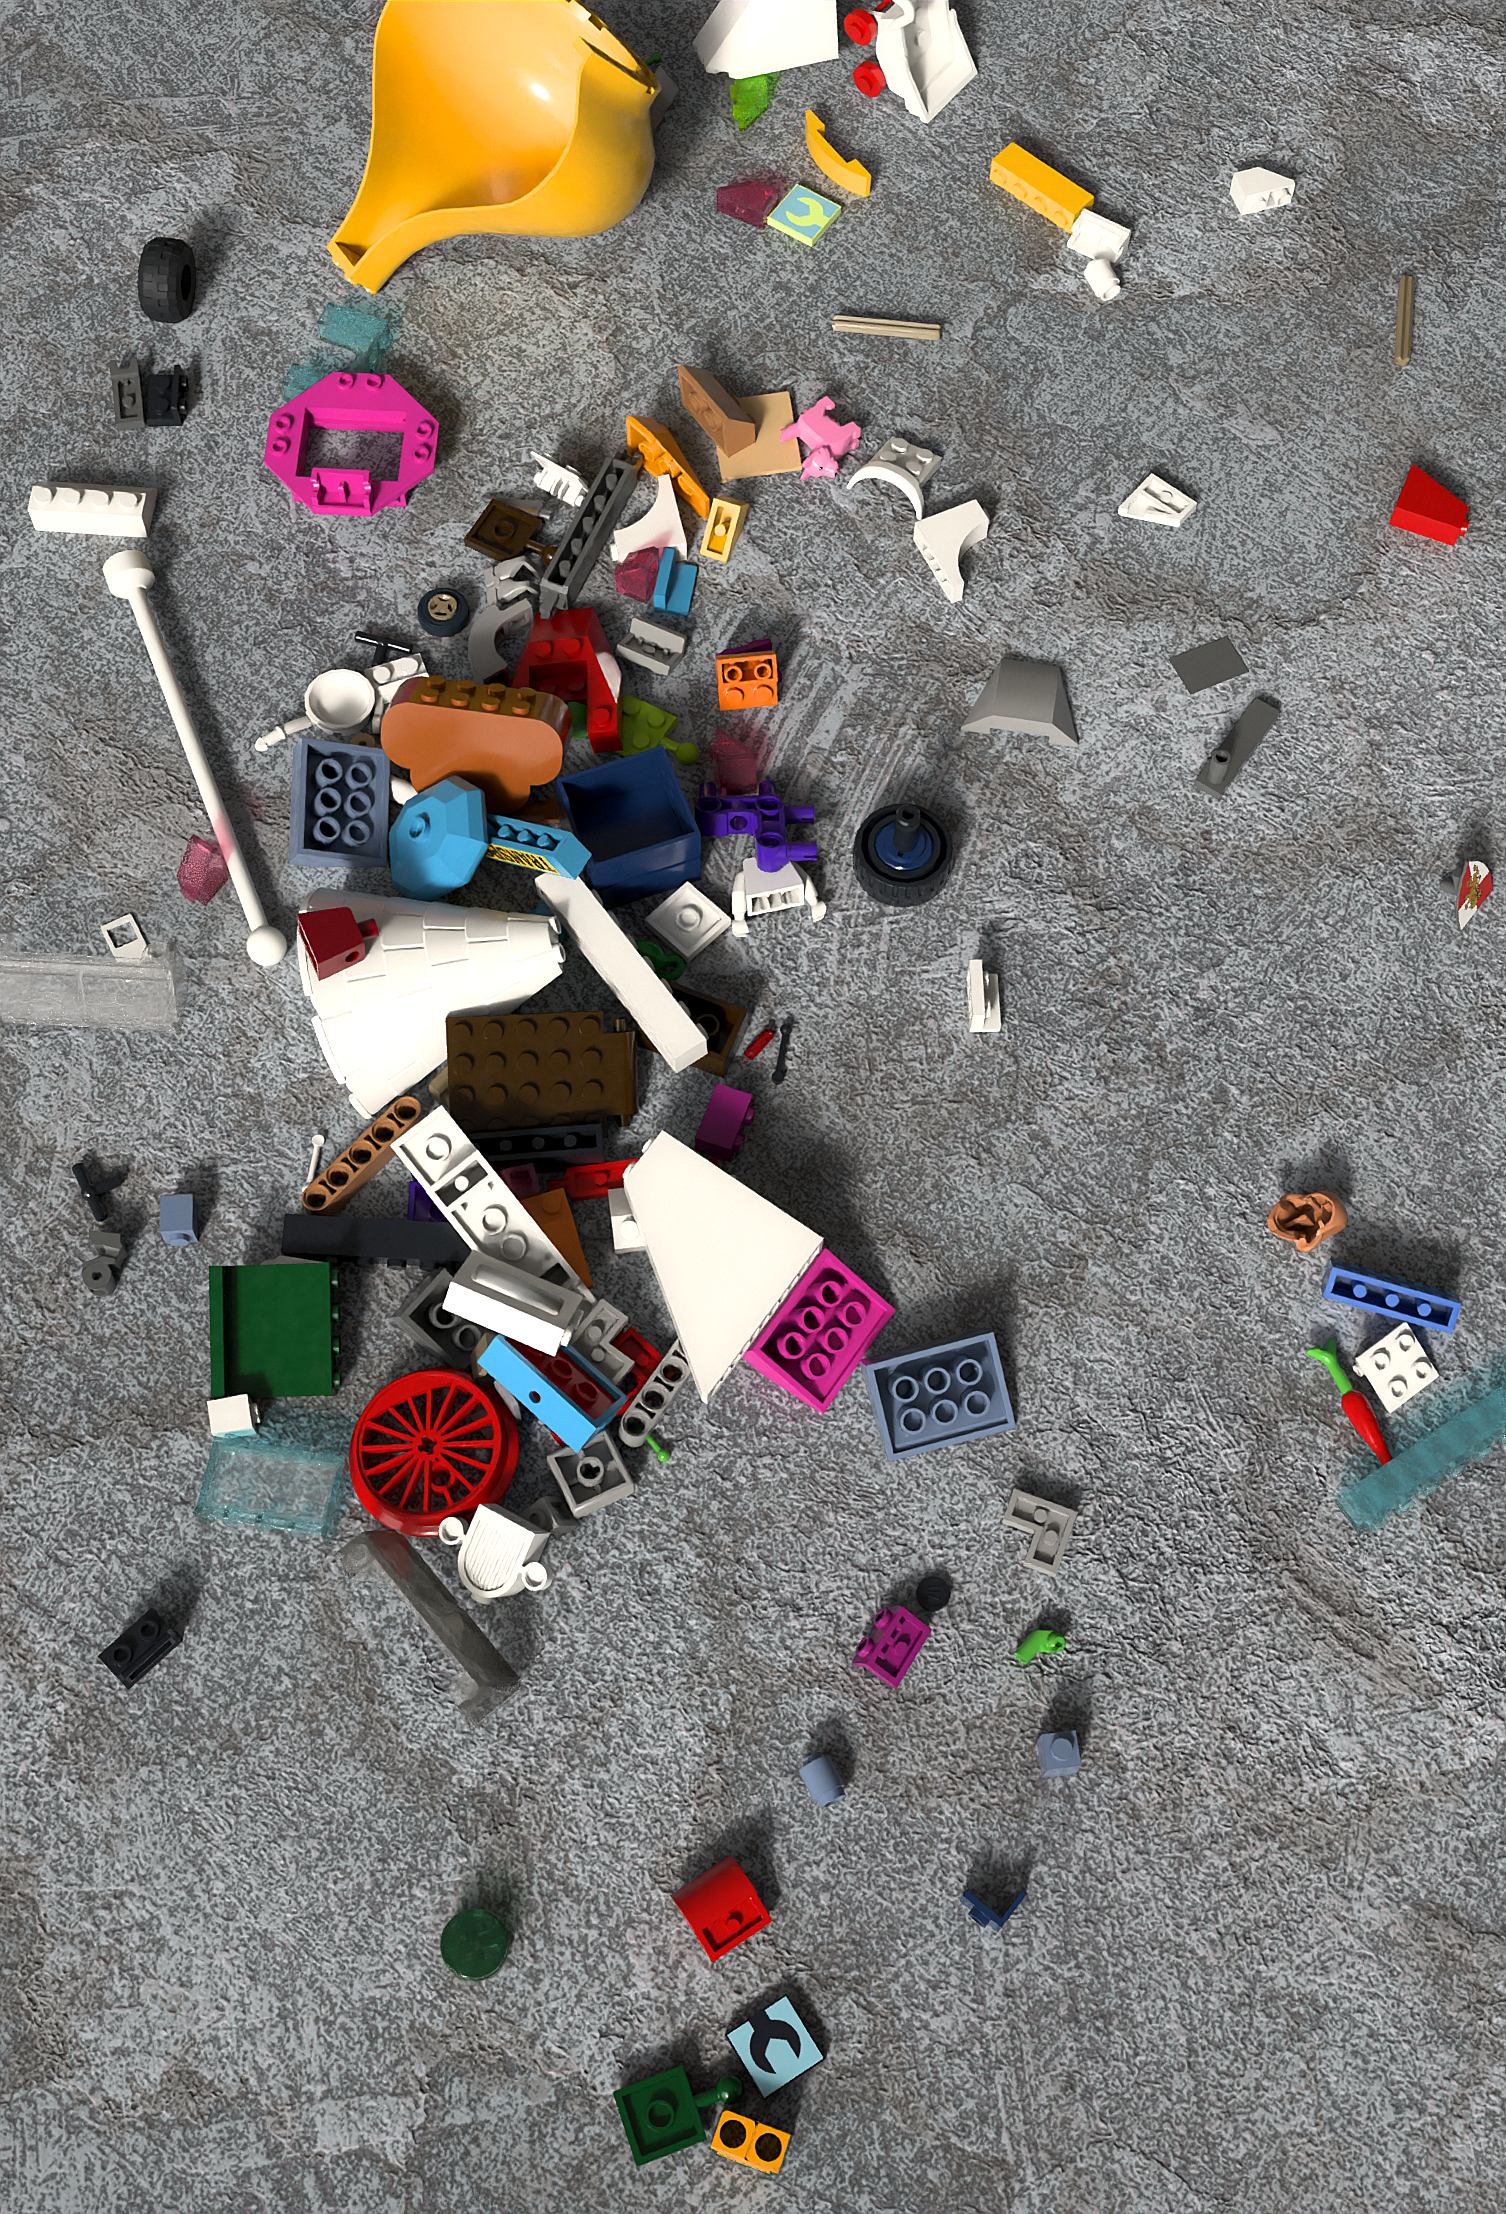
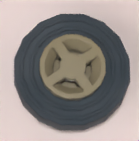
M447 587L428 591L421 598L417 607L418 620L423 630L439 638L459 634L466 627L470 618L469 605L464 595L457 590Z

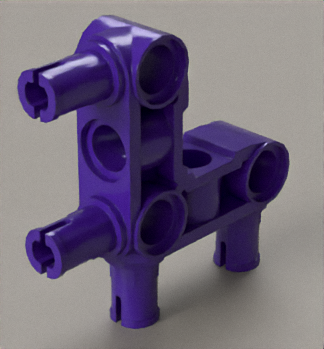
M768 780L759 784V795L717 796L714 783L707 781L700 784L699 798L695 801L694 807L695 821L702 836L754 835L755 859L758 868L764 872L780 871L786 864H789V861H817V841L789 842V839L786 840L785 832L787 824H814V805H787V803H784V801L777 797L775 783Z

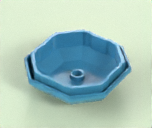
M455 775L406 800L389 832L391 879L396 891L409 899L432 902L470 882L488 849L489 836L487 833V809L484 791Z

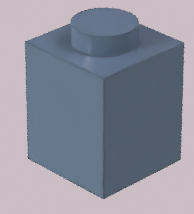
M193 1194L160 1196V1234L166 1244L186 1246L189 1242H198L199 1206Z
M1076 1730L1040 1735L1036 1745L1042 1778L1077 1774L1082 1765Z

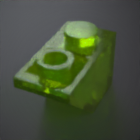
M766 74L742 79L734 78V84L729 85L730 101H735V104H732L733 121H738L739 132H744L767 111L768 88Z

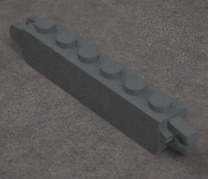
M620 447L614 457L608 456L542 577L540 584L541 595L539 598L540 602H542L539 608L540 618L551 620L559 609L570 610L637 483L636 475L642 465V454L636 452L629 463L625 461L627 457L626 449Z

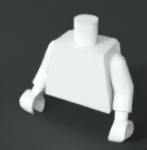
M755 849L751 852L752 858H747L743 861V871L736 875L732 891V914L735 917V920H732V932L735 937H747L746 933L749 932V929L744 920L746 911L748 916L804 905L805 899L811 906L813 922L824 918L826 905L823 901H818L817 896L819 895L811 877L796 862L789 861V864H786L777 872H764L757 866Z

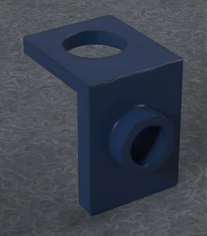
M968 1890L963 1894L960 1902L970 1909L968 1915L977 1924L984 1928L989 1925L999 1932L1027 1893L1022 1890L1002 1918Z

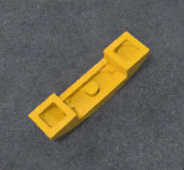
M810 109L805 111L806 144L816 164L830 179L841 187L864 197L869 196L871 175L856 159L846 163L824 139L825 125Z

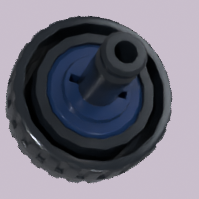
M900 803L879 808L861 823L855 836L852 861L856 880L869 896L883 904L894 907H911L928 902L942 891L949 880L954 861L953 837L943 820L922 806Z

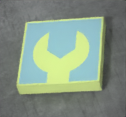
M796 184L768 216L767 224L812 247L841 214L842 206Z

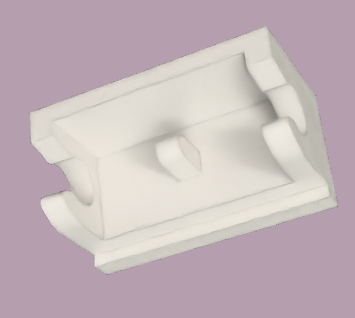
M1084 208L1070 230L1074 233L1069 238L1067 247L1092 259H1107L1114 269L1128 250L1131 230Z

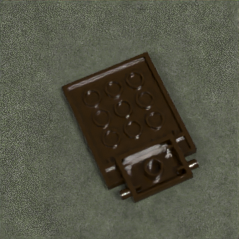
M601 1010L445 1017L450 1116L464 1134L602 1123L603 1138H608L607 1116L617 1115V1126L627 1127L630 1126V1115L639 1113L636 1031H626V1019L624 1018L613 1019L614 1031L603 1032V1011Z

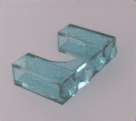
M328 302L317 321L321 341L348 349L357 355L348 367L335 372L373 374L374 370L379 369L385 351L389 350L393 343V334L390 332L389 321ZM293 363L281 383L285 401L290 402L332 372H322Z

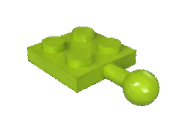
M626 694L623 698V750L615 752L627 757L664 745L665 750L675 754L676 759L682 765H692L699 758V750L695 744L691 742L680 744L668 738L678 724L676 716Z

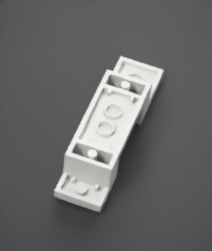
M442 1105L390 1145L472 1250L479 1251L584 1296L580 1306V1310L585 1311L581 1323L598 1304V1301Z

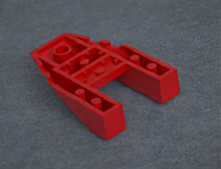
M594 608L561 610L551 620L540 618L541 613H536L507 688L520 689L528 687L538 692L555 695L565 704L568 702H578L586 705L587 734L593 752L622 751L623 676Z

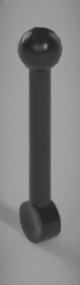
M783 1024L780 1027L782 1037L776 1071L771 1076L772 1082L776 1085H780L784 1081L782 1068L788 1035L792 1032V1027L789 1024Z

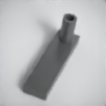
M1255 697L1195 779L1194 786L1220 800L1278 720L1281 711Z

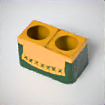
M723 2109L718 2118L710 2146L712 2152L717 2156L774 2176L783 2169L793 2136L790 2133L761 2122L755 2127L753 2119ZM729 2120L740 2121L746 2129V2139L737 2148L725 2146L720 2139V2129ZM765 2133L776 2135L782 2144L781 2154L776 2160L770 2162L760 2159L755 2150L757 2139Z

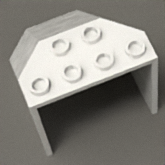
M721 0L692 42L693 49L697 52L700 62L704 64L706 72L712 74L728 72L729 77L735 79L839 58L836 0Z

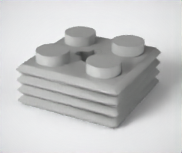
M606 1428L598 1433L578 1453L567 1445L547 1455L548 1465L574 1519L581 1518L635 1492L634 1482L609 1430ZM591 1468L593 1472H597V1477L594 1479L584 1478L586 1476L585 1470Z

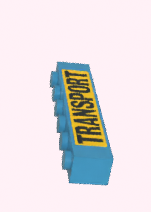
M486 813L489 840L488 849L483 857L576 880L592 855L571 832Z

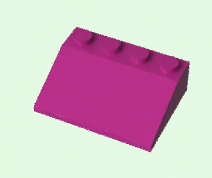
M822 1248L742 1358L759 1373L818 1412L824 1413L858 1365L859 1360L863 1358L891 1318L895 1309L827 1248Z

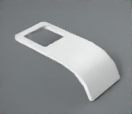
M131 914L101 926V931L127 982L159 968ZM126 922H130L138 938L119 948H115L108 935V931Z

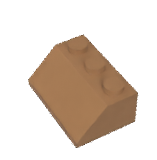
M687 365L677 367L682 405L728 458L756 442L755 429L757 426L755 420L749 413H744L735 396H730L725 391V387L719 378H714L706 369Z

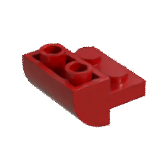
M731 1855L670 1895L712 1963L773 1921L757 1896L753 1885Z

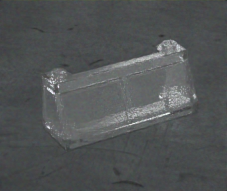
M0 933V1023L181 1032L190 976L176 942L155 941L145 947L142 958L17 952V942L14 937L7 933Z

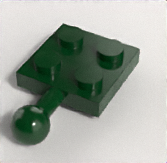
M683 2065L613 2091L636 2166H643L707 2141L698 2109L719 2101L727 2105L739 2102L744 2094V2084L739 2076L728 2073L722 2075L717 2080L715 2087L692 2095Z

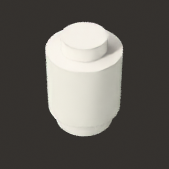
M1097 258L1088 263L1084 276L1095 295L1103 301L1114 298L1120 292V280L1108 260Z

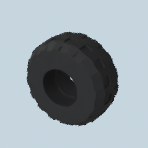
M155 237L143 247L138 267V298L141 310L152 321L178 324L187 319L192 311L197 274L195 256L193 255L192 248L183 240Z

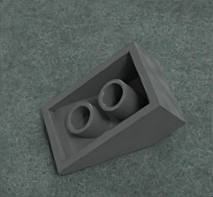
M444 1268L434 1269L390 1318L416 1343L447 1368L472 1373L470 1355L483 1335L489 1333L497 1336L499 1333L443 1309L450 1283L454 1277Z

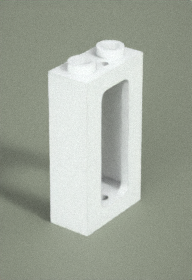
M474 1249L452 1279L442 1307L447 1311L554 1357L561 1345L568 1346L574 1330L578 1329L585 1312L580 1310L584 1296Z

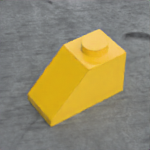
M724 495L714 498L700 554L728 562L742 532L749 503Z

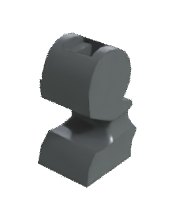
M89 1230L90 1241L99 1254L105 1255L86 1261L82 1269V1278L94 1296L106 1297L111 1295L117 1287L114 1273L122 1270L124 1260L129 1257L126 1252L127 1243L121 1234Z

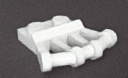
M420 653L364 670L365 677L372 685L375 694V708L372 720L373 734H381L384 704L391 702L400 684L412 677H429Z

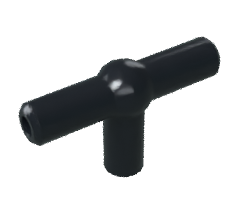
M356 631L354 636L355 642L376 647L371 663L372 667L384 663L387 650L411 654L413 650L412 643L392 639L386 634L375 635Z
M76 1163L72 1166V1171L81 1188V1196L87 1201L95 1220L102 1222L107 1219L108 1214L99 1195L121 1186L122 1182L119 1176L115 1174L93 1184L84 1164Z

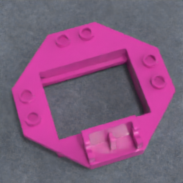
M332 372L270 415L264 464L292 491L294 502H303L314 514L372 517L386 506L391 508L395 506L407 507L409 490L434 473L440 425L389 374ZM310 428L404 433L398 481L372 480L370 470L312 467L311 477H303Z

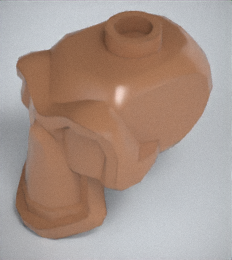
M1329 1190L1316 1191L1305 1196L1301 1194L1284 1195L1273 1206L1267 1219L1268 1228L1272 1234L1282 1239L1293 1241L1297 1249L1304 1253H1310L1319 1243L1342 1231L1348 1223L1345 1204L1335 1192Z

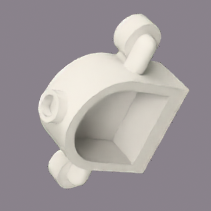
M479 1504L470 1527L467 1521L461 1517H448L441 1522L439 1526L441 1540L448 1545L462 1544L458 1555V1572L465 1587L472 1592L471 1598L475 1601L489 1605L492 1598L512 1596L525 1587L533 1591L544 1590L552 1583V1569L548 1564L538 1562L550 1535L546 1530L497 1504Z

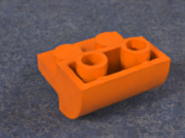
M775 650L715 656V675L720 711L778 705Z

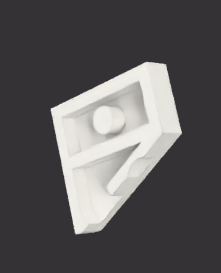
M1151 473L1119 506L1118 514L1179 527L1196 510L1197 502Z

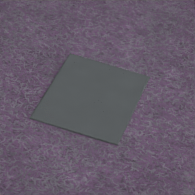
M1227 636L1169 658L1170 663L1190 695L1249 672Z

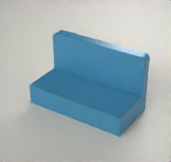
M663 548L654 590V612L688 616L697 576V567L675 563V549Z

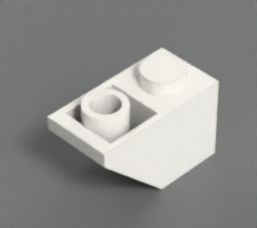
M1256 167L1234 173L1229 193L1240 214L1246 215L1291 203L1295 182L1290 178Z

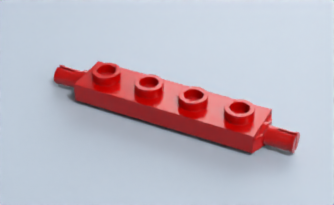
M718 1157L706 1159L719 1168ZM640 1158L567 1168L565 1179L546 1181L547 1192L564 1188V1192L567 1191L572 1202L608 1197L609 1189L624 1188L623 1174L626 1168L633 1161L637 1163Z

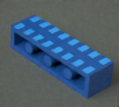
M1333 1258L1329 1260L1321 1285V1292L1324 1298L1448 1334L1453 1333L1462 1305L1458 1294Z

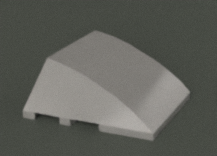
M1002 658L961 726V730L990 734L991 728L1048 736V743L1078 747L1060 667Z

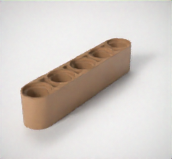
M410 1096L398 1099L302 1193V1203L307 1215L334 1216L396 1155V1152L390 1145L424 1119L421 1105L417 1099ZM406 1113H415V1116L410 1119L402 1118ZM383 1135H393L390 1140H379ZM362 1156L371 1157L367 1162H357V1160ZM339 1178L348 1179V1181L342 1185L334 1184L335 1181ZM317 1200L326 1201L321 1207L311 1206Z

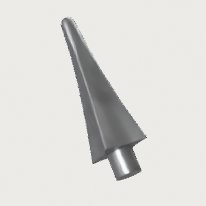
M482 495L481 497L487 503H490L494 498L545 522L551 523L554 518V512L544 509V501L509 499L490 495Z

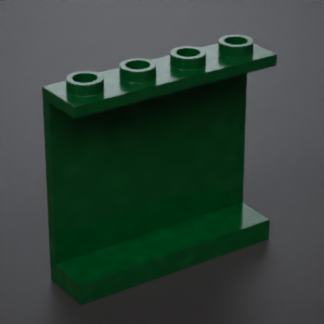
M333 1262L209 1266L211 1400L248 1394L250 1398L336 1395V1389H341L342 1372L341 1369H336V1355H341L340 1335H335V1322H340L341 1310L340 1303L335 1302L334 1289H339L340 1273L339 1269H334Z

